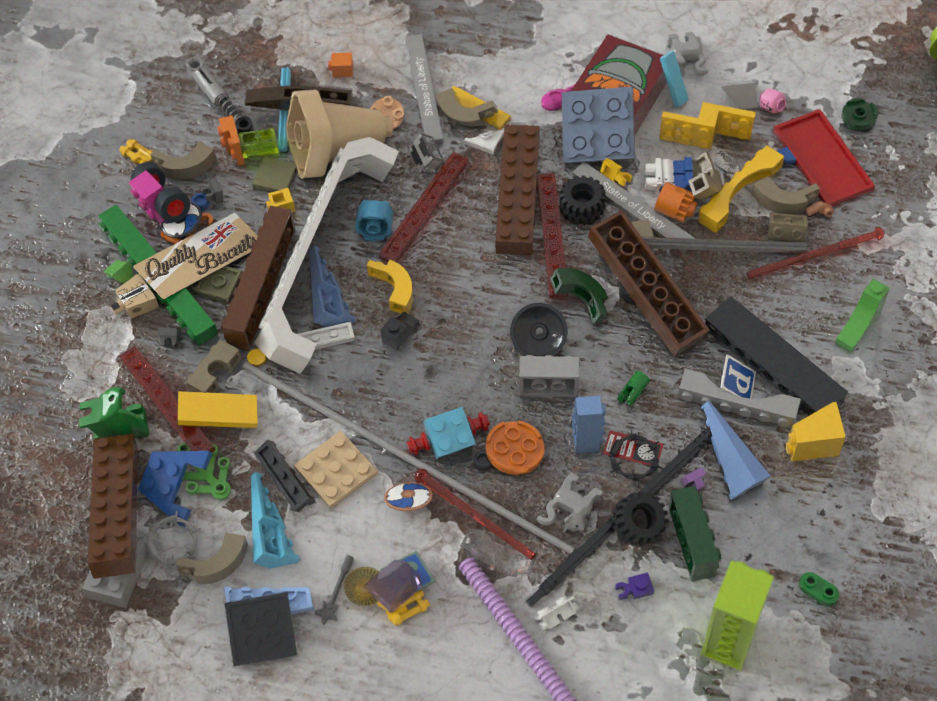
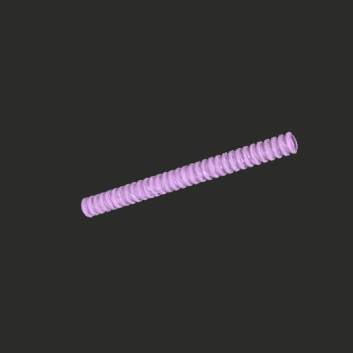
M472 557L464 560L460 564L459 570L463 571V576H466V580L470 581L471 586H474L473 589L477 591L478 596H481L480 599L485 601L484 605L488 606L490 612L492 611V616L503 627V631L507 632L506 635L511 637L510 641L514 642L516 648L518 647V652H522L521 656L526 658V663H530L529 667L533 668V673L537 674L538 679H541V684H545L544 688L549 690V695H553L552 699L556 701H577L576 697H572L573 693L569 692V688L565 686V682L561 681L559 675L557 676V671L553 670L552 665H549V660H545L546 656L541 654L542 651L538 649V645L534 644L533 639H530V634H526L527 630L523 628L522 623H519V619L515 618L514 613H511V608H507L508 604L504 603V599L497 592V589L493 587L486 574L482 572V568L475 562V559Z

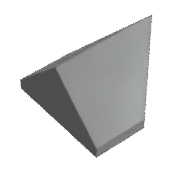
M742 81L721 86L739 109L747 111L757 110L755 82Z

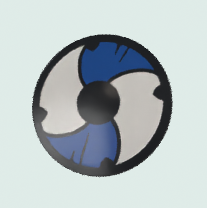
M190 202L188 214L177 222L164 220L161 223L162 231L171 238H180L192 233L201 222V209L198 205Z

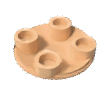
M390 96L377 100L370 108L380 110L383 117L389 116L393 129L397 128L404 119L402 105Z

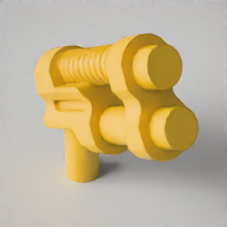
M135 139L127 140L126 146H121L119 149L122 156L131 158V161L135 164L152 162L150 154L153 151L145 148Z
M422 589L400 601L397 599L393 605L383 598H380L377 602L378 606L386 610L388 620L395 626L402 624V621L419 612L427 611V607L430 606L427 599H421L425 596ZM416 601L417 606L408 610L406 606Z

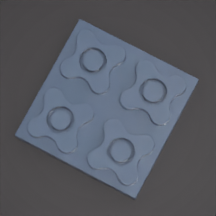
M633 87L562 92L564 164L601 162L607 158L612 161L635 159Z

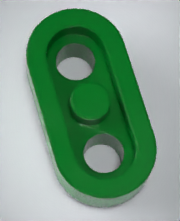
M812 572L804 573L801 576L799 588L803 593L824 606L836 604L839 598V590L836 586ZM807 580H812L814 584H809ZM830 591L832 595L829 596L825 592Z

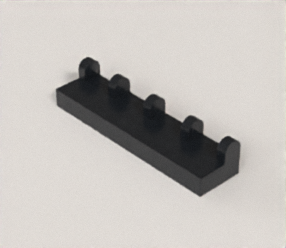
M267 439L254 454L293 510L300 512L307 504H313L315 499L310 496L305 489L304 483H301L295 475L294 469L290 468L284 455L278 451L275 442Z

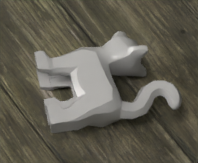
M687 32L684 37L687 42L680 43L677 34H668L667 48L675 51L682 77L685 76V63L698 61L694 64V71L698 75H706L708 69L700 68L706 63L700 37L696 38L693 32Z
M570 472L554 498L546 506L548 517L538 516L537 521L542 525L552 524L556 519L554 508L557 506L571 513L564 519L565 526L563 532L565 533L568 530L582 532L585 529L584 519L590 514L592 505L601 501L603 492L595 487L587 495L582 496L579 493H583L585 486L575 485L574 482L578 481L579 476Z

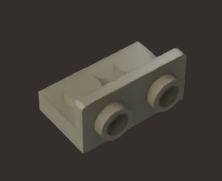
M770 212L768 238L805 242L808 227L807 216Z

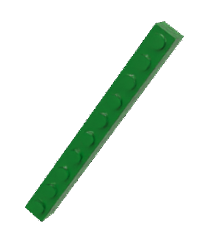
M117 204L98 215L100 223H98L99 227L104 233L107 232L109 234L108 238L112 244L116 243L118 245L117 248L121 255L128 257L127 261L132 268H134V265L157 254ZM146 282V284H147V286L150 288V290H151L152 292L155 291V290ZM186 288L165 299H162L157 293L156 297L159 302L166 304L168 313L177 318L176 321L181 329L185 328L187 330L186 334L192 342L195 340L200 346L218 334L215 323Z

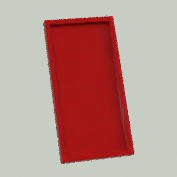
M821 109L773 127V132L783 147H788L796 158L795 164L810 185L816 183L819 186L818 197L822 202L834 206L874 190V183Z

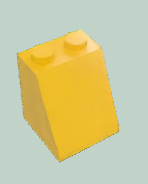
M837 402L830 403L793 425L792 431L788 435L789 441L786 443V452L790 454L792 461L840 455L846 436Z

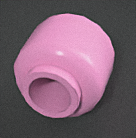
M773 88L765 90L759 97L760 107L772 114L781 112L786 106L785 95Z

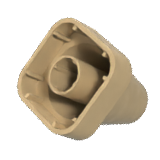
M317 90L294 91L292 93L286 122V134L298 174L302 179L323 177L326 173L327 165L333 162L339 149H344L347 142L371 137L384 144L385 138L392 136V121L389 116L383 117L380 110L322 102Z

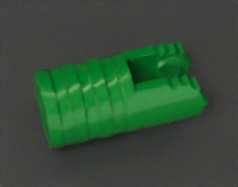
M636 371L617 396V400L623 403L627 399V404L632 406L650 382L649 377L641 371Z

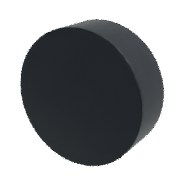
M485 450L478 451L474 455L473 462L476 469L479 471L491 469L493 465L489 461Z

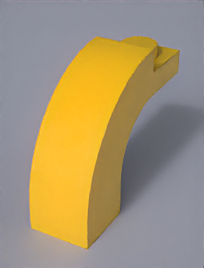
M369 260L367 264L368 276L388 282L394 287V291L389 299L390 310L400 314L405 311L409 314L413 304V289L408 272L400 264L389 260L387 265L379 261Z

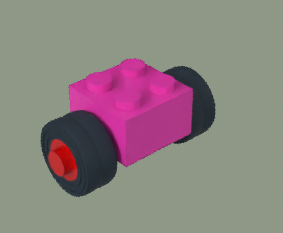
M143 162L134 168L131 173V181L128 182L132 188L130 192L135 199H138L141 209L144 212L146 211L151 220L156 219L159 224L164 220L168 222L182 220L190 210L188 196L176 187L163 189L166 181L164 172L153 162Z

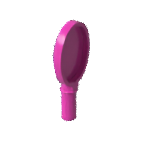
M574 85L567 89H555L547 92L541 99L542 108L548 111L561 109L562 92H570Z

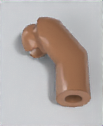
M818 201L805 208L809 217L817 212L826 217H830L834 213L832 206L822 201Z

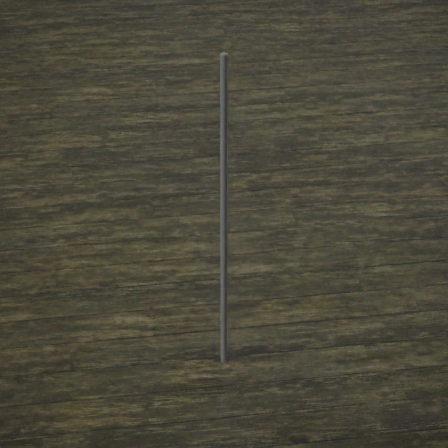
M244 363L243 369L568 554L572 555L576 548L250 363Z

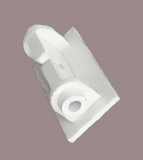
M564 595L555 601V606L551 608L546 606L537 612L539 616L534 618V620H541L539 625L543 631L546 629L549 631L561 623L557 617L558 614H560L563 620L576 614V610L579 608L575 602L571 603L570 601L574 596L566 597Z

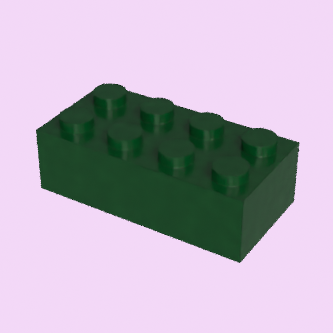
M696 486L671 491L668 508L691 582L715 577L719 568V560H721V552L714 544V531L709 529L708 513L703 511L702 495L700 492H697Z

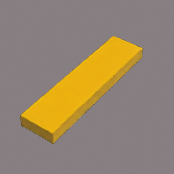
M456 86L452 87L457 93L460 105L463 107L472 108L486 103ZM498 109L499 112L495 113L494 116L483 118L484 122L502 130L504 124L506 125L511 120V115Z

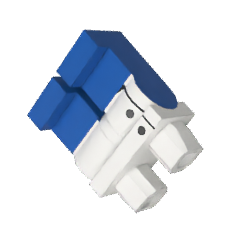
M684 157V160H661V158H655V163H645V175L654 176V178L646 177L645 190H655V195H659L664 184L669 182L692 192L688 182L693 178L692 157Z

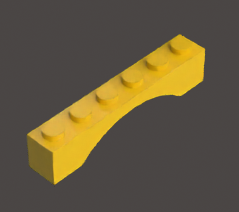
M768 145L762 150H758L751 161L748 160L740 172L737 171L729 183L726 182L722 186L721 191L711 197L707 205H702L698 212V222L716 234L727 223L729 204L737 192L755 181L762 180L768 176L772 178L782 168L784 156Z

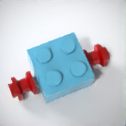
M463 407L425 419L423 424L428 437L422 432L420 438L414 439L412 436L409 437V441L406 444L409 453H414L415 456L418 455V451L421 449H425L427 452L430 451L429 445L431 444L435 458L438 459L474 446L476 443L473 435H476V430L482 429L484 432L487 431V426H490L489 419L482 412L478 413V417L471 419L469 416L466 417Z

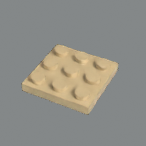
M339 431L294 464L295 470L330 509L378 474L374 466L342 431Z

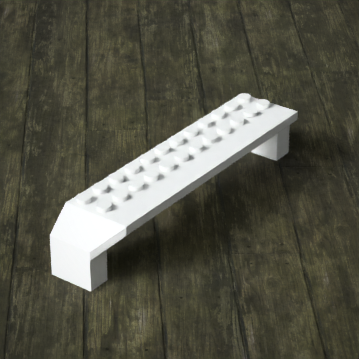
M371 137L347 142L344 149H339L331 165L332 167L325 178V182L319 191V196L312 207L313 209L306 220V225L293 249V254L289 258L286 269L279 280L280 283L276 287L273 298L266 309V314L258 327L260 331L255 344L269 360L301 374L310 361L317 343L292 332L282 306L337 183L359 171L383 182L392 168L399 151Z

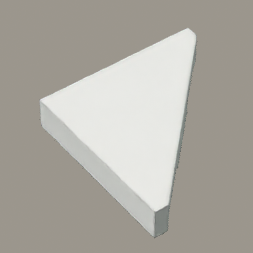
M504 128L495 132L482 133L471 139L465 138L464 144L494 155L503 140Z

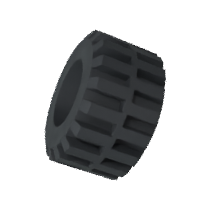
M582 175V177L575 176L574 179H568L567 183L564 182L560 189L559 206L565 219L568 218V221L571 223L574 221L577 225L579 223L587 225L588 222L592 224L594 220H599L600 215H603L605 209L606 192L604 186L597 179L593 180V177L586 178L585 175ZM585 198V199H588V200H590V201H588V202H578V201H576V199Z
M645 491L634 492L621 499L615 505L617 508L612 512L615 516L611 518L612 523H615L613 529L614 531L618 530L619 534L617 536L619 538L623 537V542H631L633 546L638 544L642 546L659 538L662 535L661 533L666 530L667 527L664 525L668 524V519L665 518L668 512L667 510L664 511L663 507L665 504L663 502L659 503L660 498L658 496L652 497L653 493L648 492L645 494ZM633 508L641 509L646 514L648 519L646 529H641L634 524L632 520Z

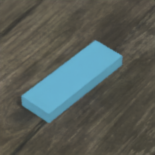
M669 51L660 58L674 107H680L689 98L675 51Z

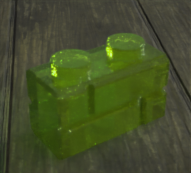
M274 128L239 133L243 158L279 153Z

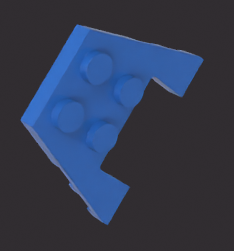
M152 452L138 490L169 517L175 515L176 511H178L177 517L188 521L191 510L174 503L187 466L191 464L206 470L212 452ZM177 522V524L180 525V526H183V527L186 526V525H185L184 523H182V522Z

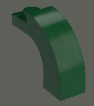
M557 268L550 278L555 294H572L579 297L586 304L593 325L600 324L607 315L604 303L608 296L603 287L592 276L583 271L573 268Z

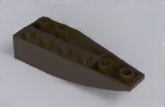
M325 85L276 86L250 89L246 91L245 106L289 111L292 93L304 90H317L322 102L351 106L352 89Z

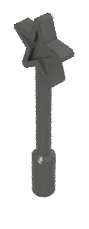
M346 555L340 570L341 574L329 603L327 604L326 601H323V608L315 610L316 615L322 616L323 625L328 619L337 621L334 612L338 609V605L333 604L345 575L348 574L354 560L350 555Z

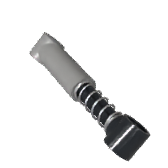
M200 57L188 59L186 65L190 78L196 81L215 106L222 109L226 117L233 115L238 138L241 140L253 138L255 131L251 118L243 116L241 113L239 114V110L235 109L232 101L228 100V93L205 67Z

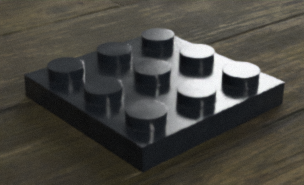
M288 592L224 603L234 667L297 656Z

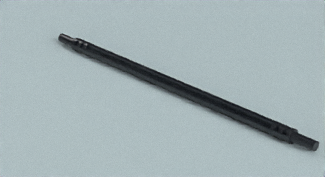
M710 427L704 429L640 491H645V494L648 492L654 494L711 440L712 433ZM633 508L632 514H633L638 508ZM610 518L539 585V589L525 601L529 607H532L544 595H548L614 532L613 526H615V523H612V519Z

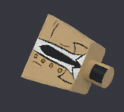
M139 273L116 289L115 293L119 301L110 305L115 315L125 310L130 318L159 308L156 297Z

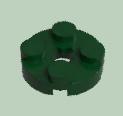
M863 98L850 99L842 109V120L848 129L852 131L872 128L875 126L878 117L876 105L872 102H865L866 99Z

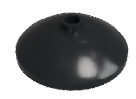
M546 303L526 305L516 313L510 327L512 343L523 356H555L565 345L568 335L564 316L558 309ZM538 328L543 330V334L540 336L536 334Z

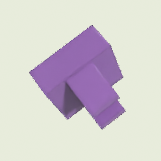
M703 467L685 475L680 480L683 486L690 484V486H696L698 491L705 487L702 477L706 473Z

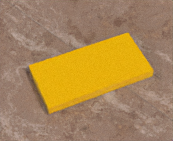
M178 391L177 425L257 428V395Z

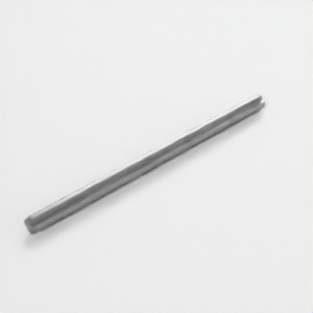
M642 237L651 249L806 253L807 243Z

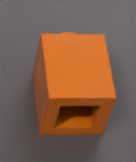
M352 52L331 53V60H328V69L332 71V76L353 77L354 63Z

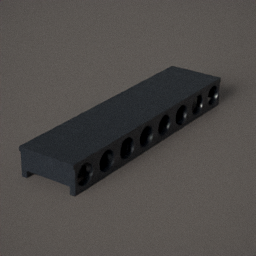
M732 296L705 318L709 334L751 369L756 371L758 375L781 394L800 398L803 404H799V409L807 416L813 414L812 410L817 412L832 402H837V405L844 402L848 394L846 389Z

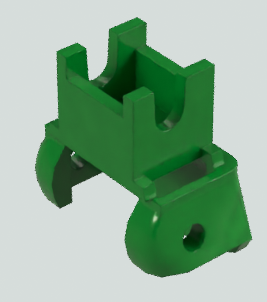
M112 387L105 391V393L100 394L99 398L80 403L81 411L87 409L92 411L88 416L79 418V428L88 427L93 431V439L134 434L135 438L148 437L150 435L144 406L132 404L126 409H122V395L125 394V390L121 387Z

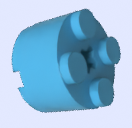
M363 200L357 209L356 233L363 235V239L373 242L382 241L387 235L389 237L393 223V210L390 207V203L387 201Z

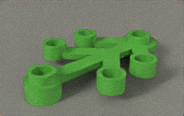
M182 443L177 448V451H182L183 449L193 451L192 446L188 443ZM210 444L206 447V451L215 449V451L211 455L207 469L205 470L193 465L198 472H185L182 481H207L210 485H198L195 481L188 482L186 484L188 494H212L215 499L224 500L231 493V487L226 482L228 469L231 464L227 457H222L218 460L220 472L217 480L213 473L216 456L219 451L216 445ZM223 462H227L225 466L221 465ZM191 486L196 487L194 490H189ZM219 488H224L222 491H217Z

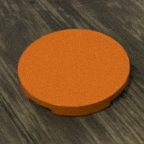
M518 420V422H501L494 426L487 436L485 451L491 464L498 470L511 475H522L533 471L540 465L544 457L545 447L540 432L532 425Z

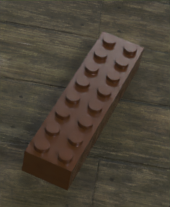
M504 124L495 240L496 254L533 255L540 126Z
M270 205L268 212H265L263 225L258 229V238L252 244V253L246 259V268L240 274V283L234 289L233 301L228 304L227 316L221 322L224 339H226L228 344L239 350L250 352L296 232L291 209Z
M622 209L590 228L588 238L674 357L707 336L709 328Z
M134 434L94 439L88 566L93 579L136 573L138 447Z

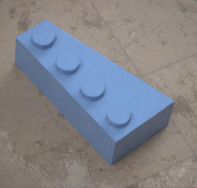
M600 396L575 398L571 421L576 454L599 452L600 444H603L606 408L605 403H601Z

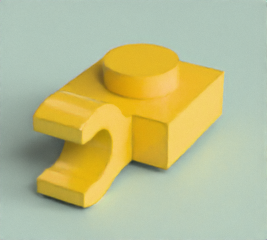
M607 158L603 161L600 173L614 183L618 182L620 185L625 186L626 182L630 183L633 177L629 173L621 172L622 167L611 159Z

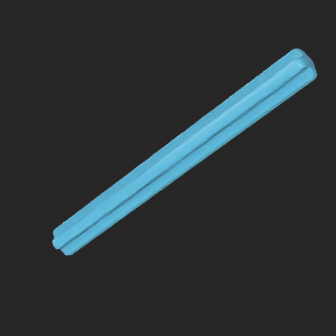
M283 67L281 69V86H290V68ZM279 110L278 150L280 152L288 150L286 122L289 111Z

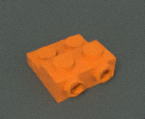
M233 115L219 118L220 126H217L221 137L222 148L226 147L227 153L232 155L233 160H237L238 166L244 165L245 162Z

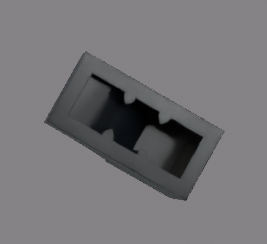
M405 311L397 318L391 317L380 330L382 342L398 351L420 325L419 320Z

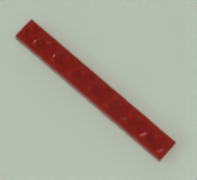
M454 151L451 153L378 254L379 259L386 262L389 260L398 262L468 164L467 157Z
M555 173L537 174L549 299L568 298V294H555L550 280L557 268H565Z
M134 346L121 354L119 358L190 451L214 452V446L198 426L177 425L178 400L138 349Z

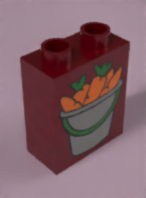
M607 34L571 91L633 87L634 130L636 135L667 84L660 58L664 55Z

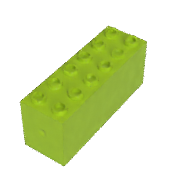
M731 560L713 605L701 651L702 656L739 671L742 670L774 576L765 570H756L748 567L744 562Z

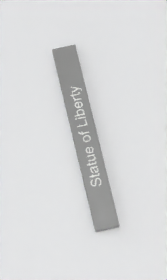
M422 34L405 36L426 145L443 143V135Z
M583 162L572 172L573 177L585 175L586 178L593 177V180L597 179L600 181V184L604 186L606 192L605 199L620 210L622 209L624 213L636 221L649 220L652 232L660 238L696 239L587 163ZM678 249V250H679L680 252H682L683 254H685V253L688 251V250Z

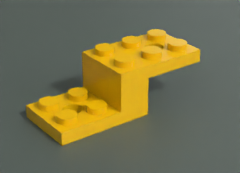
M706 102L702 103L699 118L663 111L659 139L706 149H712L715 133L750 140L756 112Z

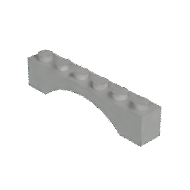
M689 369L684 371L678 393V398L687 402L693 401L703 405L710 401L715 408H719L724 412H734L743 417H753L762 422H771L781 427L790 428L795 423L801 400L800 398L784 394L763 399L739 397L717 387L704 373Z

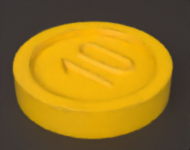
M259 348L251 350L247 355L248 362L255 367L263 365L267 359L266 355Z

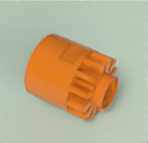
M666 182L658 196L654 211L684 223L687 217L692 218L698 203L694 201L696 197H694L692 192Z

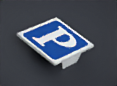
M727 354L720 388L730 394L752 399L756 371Z

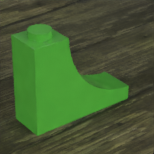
M875 279L871 280L864 289L847 324L836 338L835 342L851 352L855 349L881 314L890 289L889 287Z

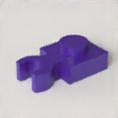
M648 572L628 577V584L624 582L615 584V590L623 589L625 591L618 595L619 600L626 599L630 594L633 595L634 599L654 594V588Z

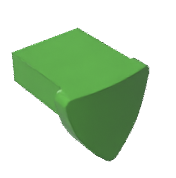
M116 260L104 271L107 277L121 283H126L133 277L131 265L127 261Z

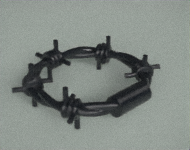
M630 430L629 436L620 440L616 439L609 451L611 455V468L613 469L610 473H619L625 478L637 481V485H639V479L651 475L658 468L663 469L658 465V446L656 444L659 441L651 442L645 437L637 435V433L632 434V430ZM625 440L635 441V445H637V440L644 441L650 448L647 453L653 451L655 455L654 462L651 466L646 464L650 469L645 474H636L634 469L632 474L624 473L619 466L622 461L616 463L614 457H616Z

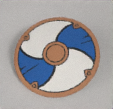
M405 482L389 488L384 495V501L392 509L413 511L428 505L433 495L431 489L426 485L416 482Z

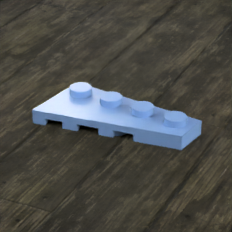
M224 587L226 602L288 592L291 615L314 610L310 588L282 587V589H272L271 587H263V589H251V587Z

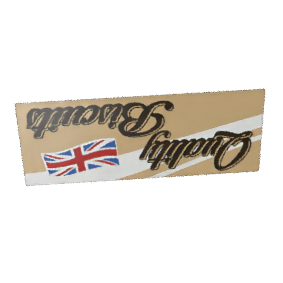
M233 213L133 267L158 295L165 299L250 253L254 241L256 242L258 236L236 213Z

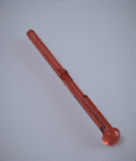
M874 227L873 232L747 271L748 278L759 276L874 238L880 241L883 239L885 232L881 227Z
M418 469L415 472L414 478L417 483L422 482L528 559L533 560L536 557V553L429 477L426 469Z

